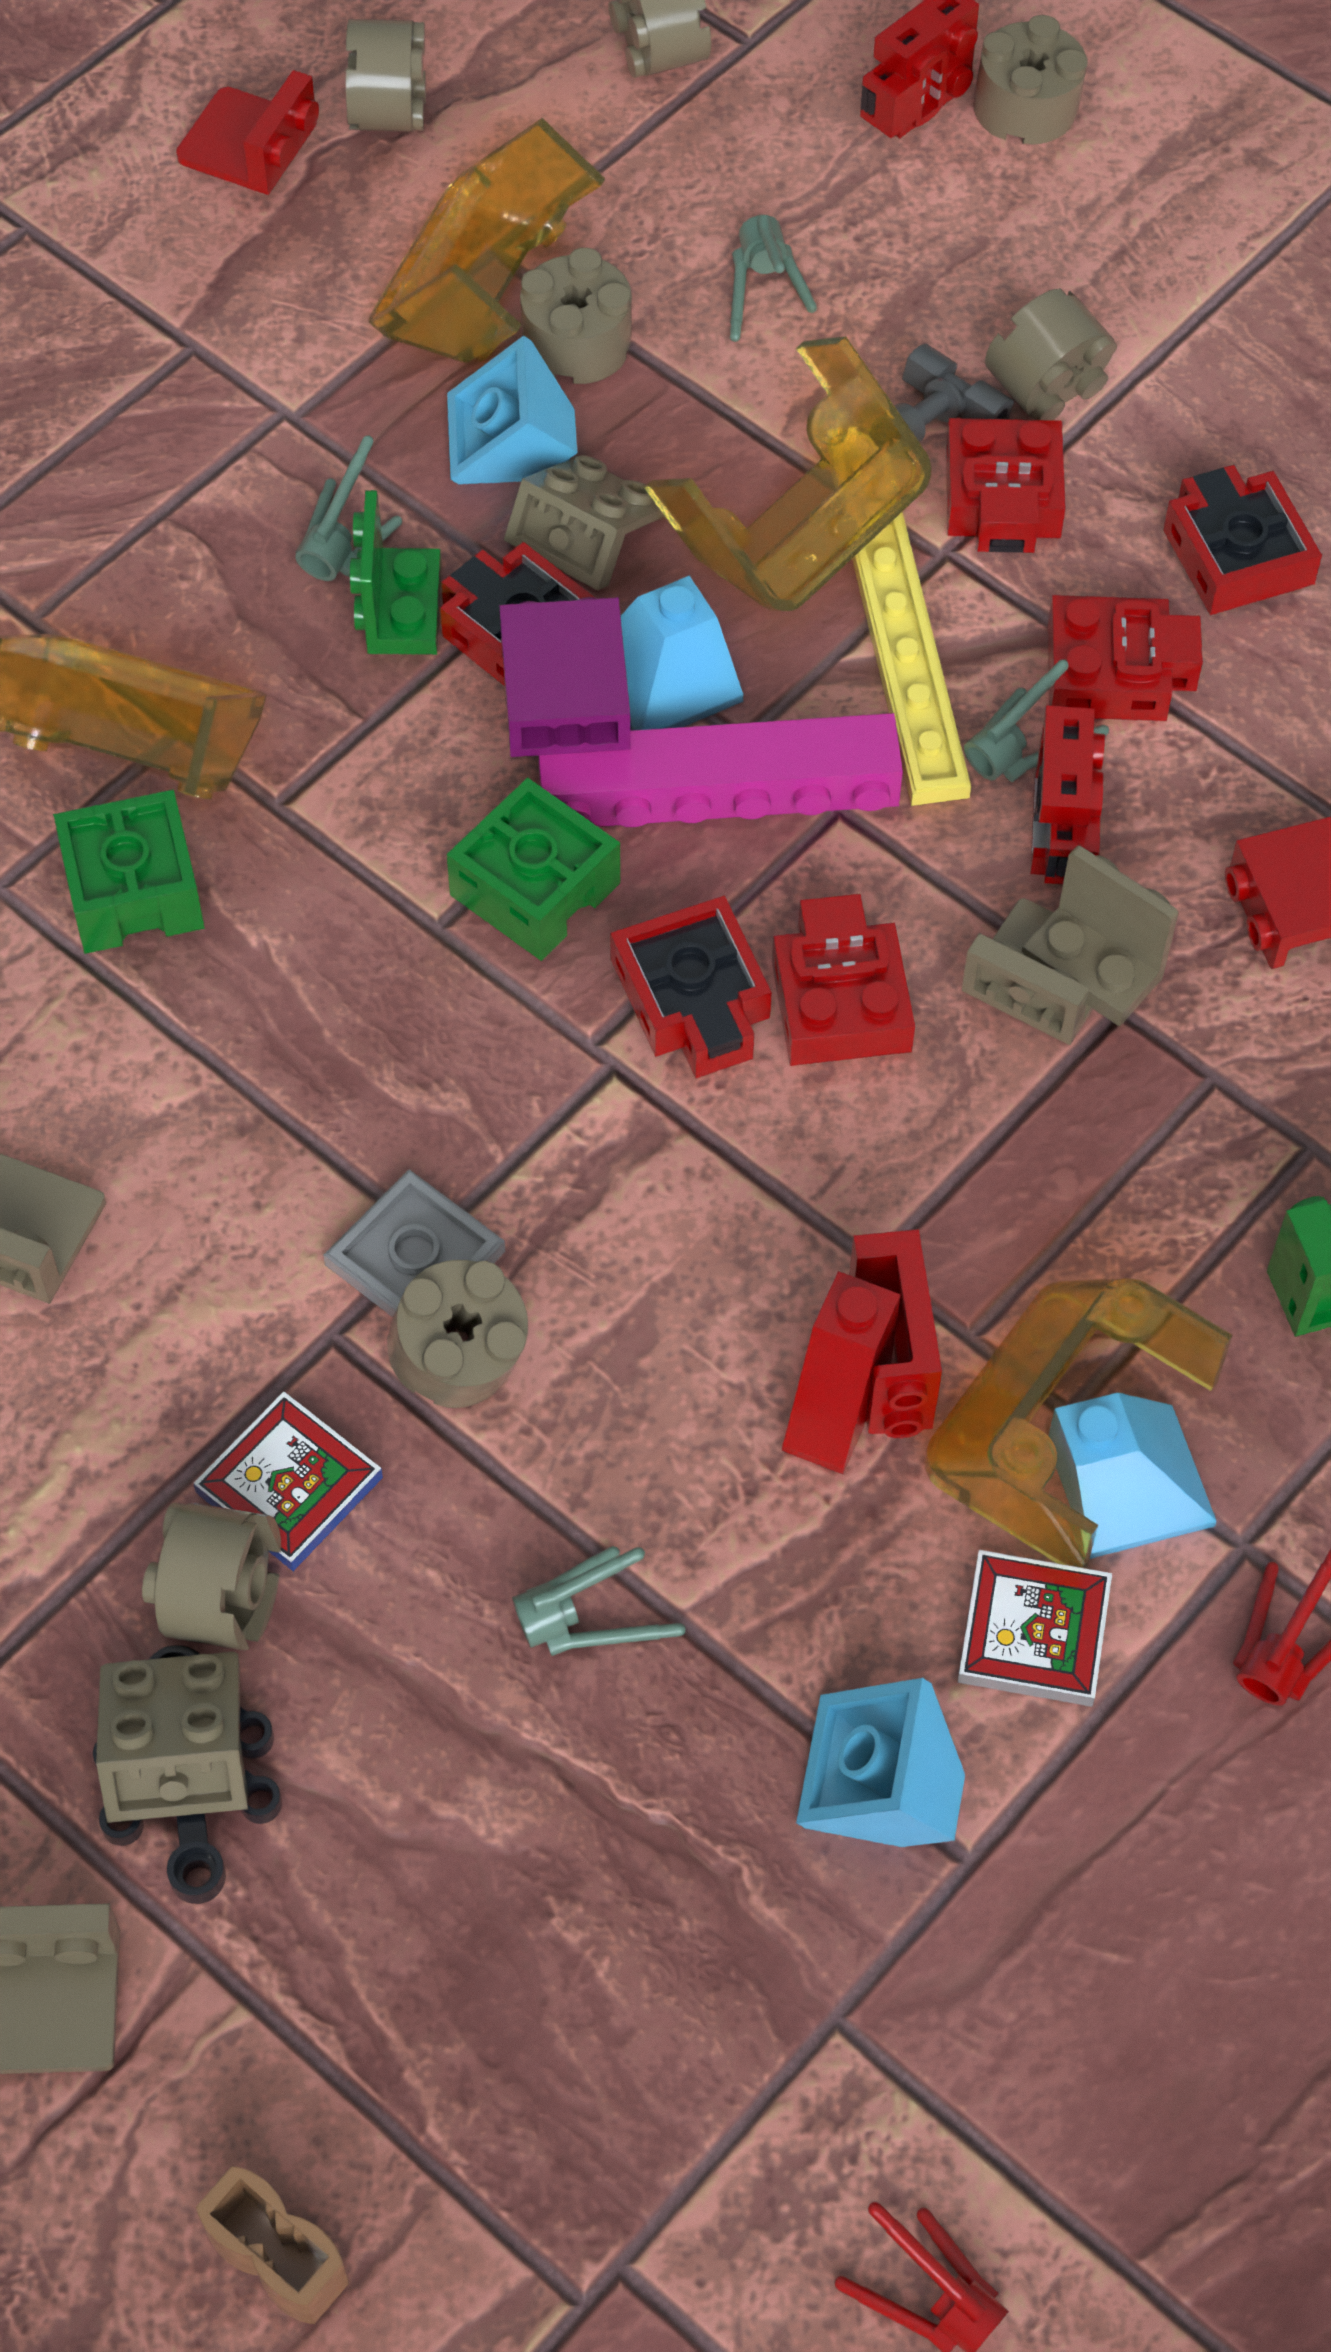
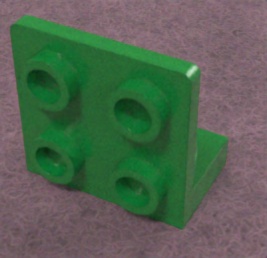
M365 490L364 512H354L353 544L354 547H362V549L357 551V558H351L350 560L351 594H361L355 595L354 598L355 630H365L368 654L437 655L440 548H383L377 490Z

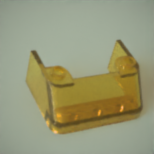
M543 118L539 119L466 169L448 186L372 310L368 322L385 338L463 363L470 362L473 359L479 362L485 360L499 343L516 334L522 325L498 302L527 252L539 244L546 248L554 243L567 225L563 217L568 208L601 187L605 178Z
M846 336L803 341L796 348L827 392V395L813 407L807 419L808 439L821 457V460L747 529L733 512L725 508H713L692 478L651 480L644 487L697 560L768 610L792 611L801 607L920 496L930 482L932 469L928 454Z
M52 634L0 635V732L5 731L14 734L13 744L32 750L48 751L49 742H67L169 772L168 777L179 781L177 791L198 798L212 799L213 792L227 790L261 720L266 694L69 637Z
M1138 1279L1057 1281L1042 1288L933 1434L927 1446L925 1469L929 1479L937 1488L1057 1564L1087 1569L1099 1525L1043 1490L1055 1471L1057 1452L1050 1437L1029 1422L1094 1332L1098 1329L1114 1340L1135 1344L1212 1391L1219 1380L1233 1336L1171 1297Z

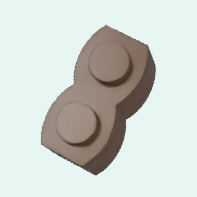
M231 2166L196 2206L198 2216L207 2236L219 2255L235 2268L248 2274L258 2275L270 2299L292 2318L308 2324H315L349 2284L339 2251L328 2235L306 2219L287 2215L284 2204L277 2192L257 2174L244 2168Z

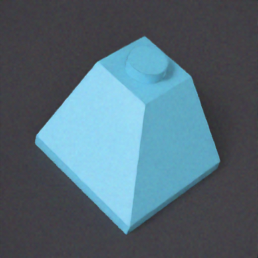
M525 336L519 338L447 393L450 479L457 484L521 482L522 478L562 462L564 463L577 454L575 409L533 342Z
M690 575L638 596L621 615L630 706V731L685 727L743 702V692L718 618Z
M1117 1392L1054 1409L1047 1444L1089 1559L1215 1527L1217 1522L1172 1405Z
M917 1678L820 1695L796 1824L805 1829L898 1847L955 1840L965 1772L932 1683L924 1678Z

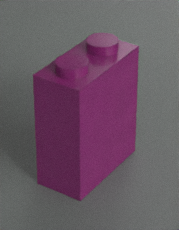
M587 597L579 600L540 603L526 601L519 604L499 605L510 757L630 749V706L619 597L601 599Z

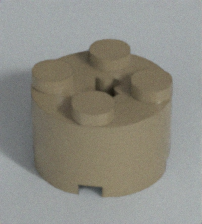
M615 0L609 2V15L613 29L616 34L622 32L625 34L628 44L625 49L626 60L633 78L650 76L709 58L711 52L710 26L700 28L699 10L707 9L705 0Z
M1048 15L1034 16L1029 22L1009 24L986 35L981 52L974 101V112L980 124L989 133L1003 140H1006L1007 134L1024 138L1023 144L1036 145L1047 143L1064 135L1071 128L1079 110L1088 59L1082 46L1073 36L1060 29L1059 22L1055 18Z
M348 19L346 51H351V53L348 54V69H346L347 121L350 124L349 130L424 131V104H426V71H423L425 23L414 22L413 20Z
M578 248L570 255L550 259L524 274L521 279L520 293L522 336L533 342L554 377L555 374L573 377V384H588L605 379L622 367L627 359V351L632 339V294L626 277L619 269L609 262L602 260L600 253L596 250Z
M1060 288L1043 293L1022 307L1011 318L1017 327L1006 340L998 333L991 342L985 357L986 367L1029 417L1034 420H1055L1063 411L1067 401L1078 395L1084 400L1089 399L1104 387L1108 381V375L1104 372V369L1116 351L1117 344L1114 338L1073 292L1069 290L1067 296Z
M449 1260L426 1268L405 1288L392 1318L387 1338V1350L393 1371L400 1382L411 1392L415 1393L416 1391L422 1396L433 1400V1404L446 1408L468 1407L488 1399L507 1380L524 1350L528 1334V1317L525 1304L515 1286L494 1263L488 1261ZM447 1327H455L458 1332H465L468 1335L467 1341H462L458 1332L447 1334Z
M171 1503L164 1517V1544L159 1563L151 1562L148 1565L142 1585L143 1601L155 1604L159 1632L167 1638L243 1651L248 1650L249 1646L246 1640L258 1642L269 1622L278 1590L279 1574L267 1572L269 1551L281 1553V1538L276 1520L271 1515L197 1503Z

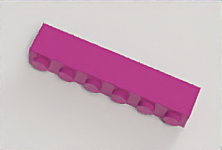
M894 713L630 731V749L538 755L540 786L598 827L615 825L639 827L646 823L674 821L698 823L706 819L733 817L758 819L765 815L792 813L817 815L825 811L851 809L876 811L884 807L899 806L903 774Z

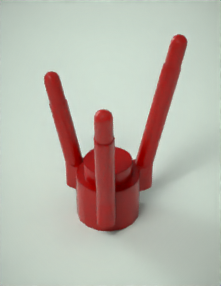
M1331 1549L1323 1563L1319 1566L1281 1635L1270 1633L1264 1641L1261 1640L1279 1571V1566L1275 1562H1269L1265 1567L1245 1640L1233 1664L1240 1669L1236 1678L1241 1687L1266 1703L1282 1706L1286 1703L1288 1697L1300 1701L1309 1683L1331 1661V1639L1305 1665L1301 1663L1305 1655L1304 1651L1295 1643L1331 1579Z
M870 2203L868 2206L869 2214L944 2291L943 2295L930 2309L941 2321L937 2325L844 2276L836 2278V2289L856 2299L868 2308L925 2337L941 2352H951L956 2345L964 2352H976L1009 2312L995 2299L999 2292L978 2274L930 2210L924 2207L920 2208L917 2211V2218L931 2236L933 2242L959 2276L956 2279L880 2203Z

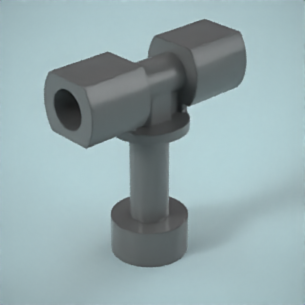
M922 344L908 356L902 380L921 391L924 399L915 406L898 403L882 413L876 421V432L880 442L887 450L895 454H904L922 442L925 437V425L934 419L942 422H949V418L957 417L964 419H1009L1014 400L983 380L970 385L955 375L958 365L956 362L930 345Z

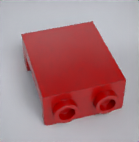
M1331 816L1236 840L1231 864L1225 869L1226 887L1231 899L1234 902H1241L1247 916V931L1250 942L1256 951H1263L1271 969L1284 966L1290 949L1331 938Z
M919 1229L853 1235L849 1275L901 1294L894 1340L896 1363L877 1365L873 1368L866 1420L868 1433H885V1435L891 1438L912 1437L924 1429H933L942 1376V1366Z

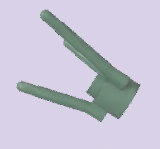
M757 215L745 221L739 229L741 247L732 253L735 273L730 319V339L733 342L739 341L741 337L747 269L750 267L760 274H769L775 271L783 273L786 270L807 311L814 313L817 310V305L794 260L791 246L785 244L779 221L768 215Z
M370 435L363 437L333 499L336 481L332 478L326 480L305 537L296 550L295 558L299 566L309 575L319 580L332 581L336 578L339 571L350 577L351 558H357L358 549H362V547H357L351 551L350 542L352 541V535L345 526L336 521L373 445L374 440ZM400 516L392 517L381 526L382 542L401 526L402 518Z
M1066 660L1058 661L1028 692L1025 688H1018L983 729L964 745L965 755L971 766L982 777L993 781L1004 774L1010 782H1014L1026 771L1036 767L1038 752L1022 758V750L1027 746V741L1016 723L1068 669L1069 664ZM1100 725L1094 728V733L1105 734L1106 736L1109 733V727L1107 725Z
M609 1547L549 1582L512 1597L516 1613L530 1648L546 1642L551 1656L572 1648L679 1637L685 1634L686 1627L682 1623L569 1633L567 1627L579 1623L571 1596L642 1560L645 1556V1551L641 1547H636L620 1556V1551L617 1547Z

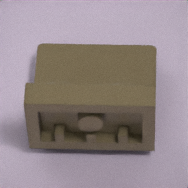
M576 456L564 463L562 462L522 478L503 540L515 547L525 542L562 572L596 590H600L609 586L625 534L665 517L670 504L654 496V490L648 485L634 480H623L608 472L607 466L600 460L589 456Z
M1078 845L1068 856L1059 907L1024 944L1022 953L1051 969H1060L1070 973L1079 983L1089 987L1086 1005L1120 1027L1163 979L1179 913L1161 893L1153 889L1144 888L1121 873L1109 859L1100 855H1094Z
M1021 898L993 939L979 933L968 949L962 991L1071 1045L1093 1011L1091 1007L1086 1005L1090 988L1079 983L1070 973L1060 969H1051L1022 953L1024 944L1054 912L1030 900Z
M0 1154V1285L50 1304L106 1205L104 1193Z
M236 1652L107 1663L101 1666L96 1765L107 1823L248 1809V1789L240 1743V1663Z
M110 1904L0 1907V2074L109 2071L114 2067L120 1928Z

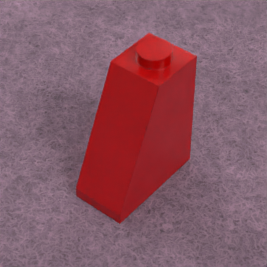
M837 1272L812 1328L782 1451L844 1474L867 1420L873 1368L877 1365L891 1364L901 1294L843 1272Z

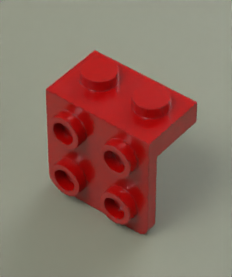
M293 70L272 101L232 87L220 88L177 147L178 163L182 166L269 195L317 125L319 104L315 101L312 76Z

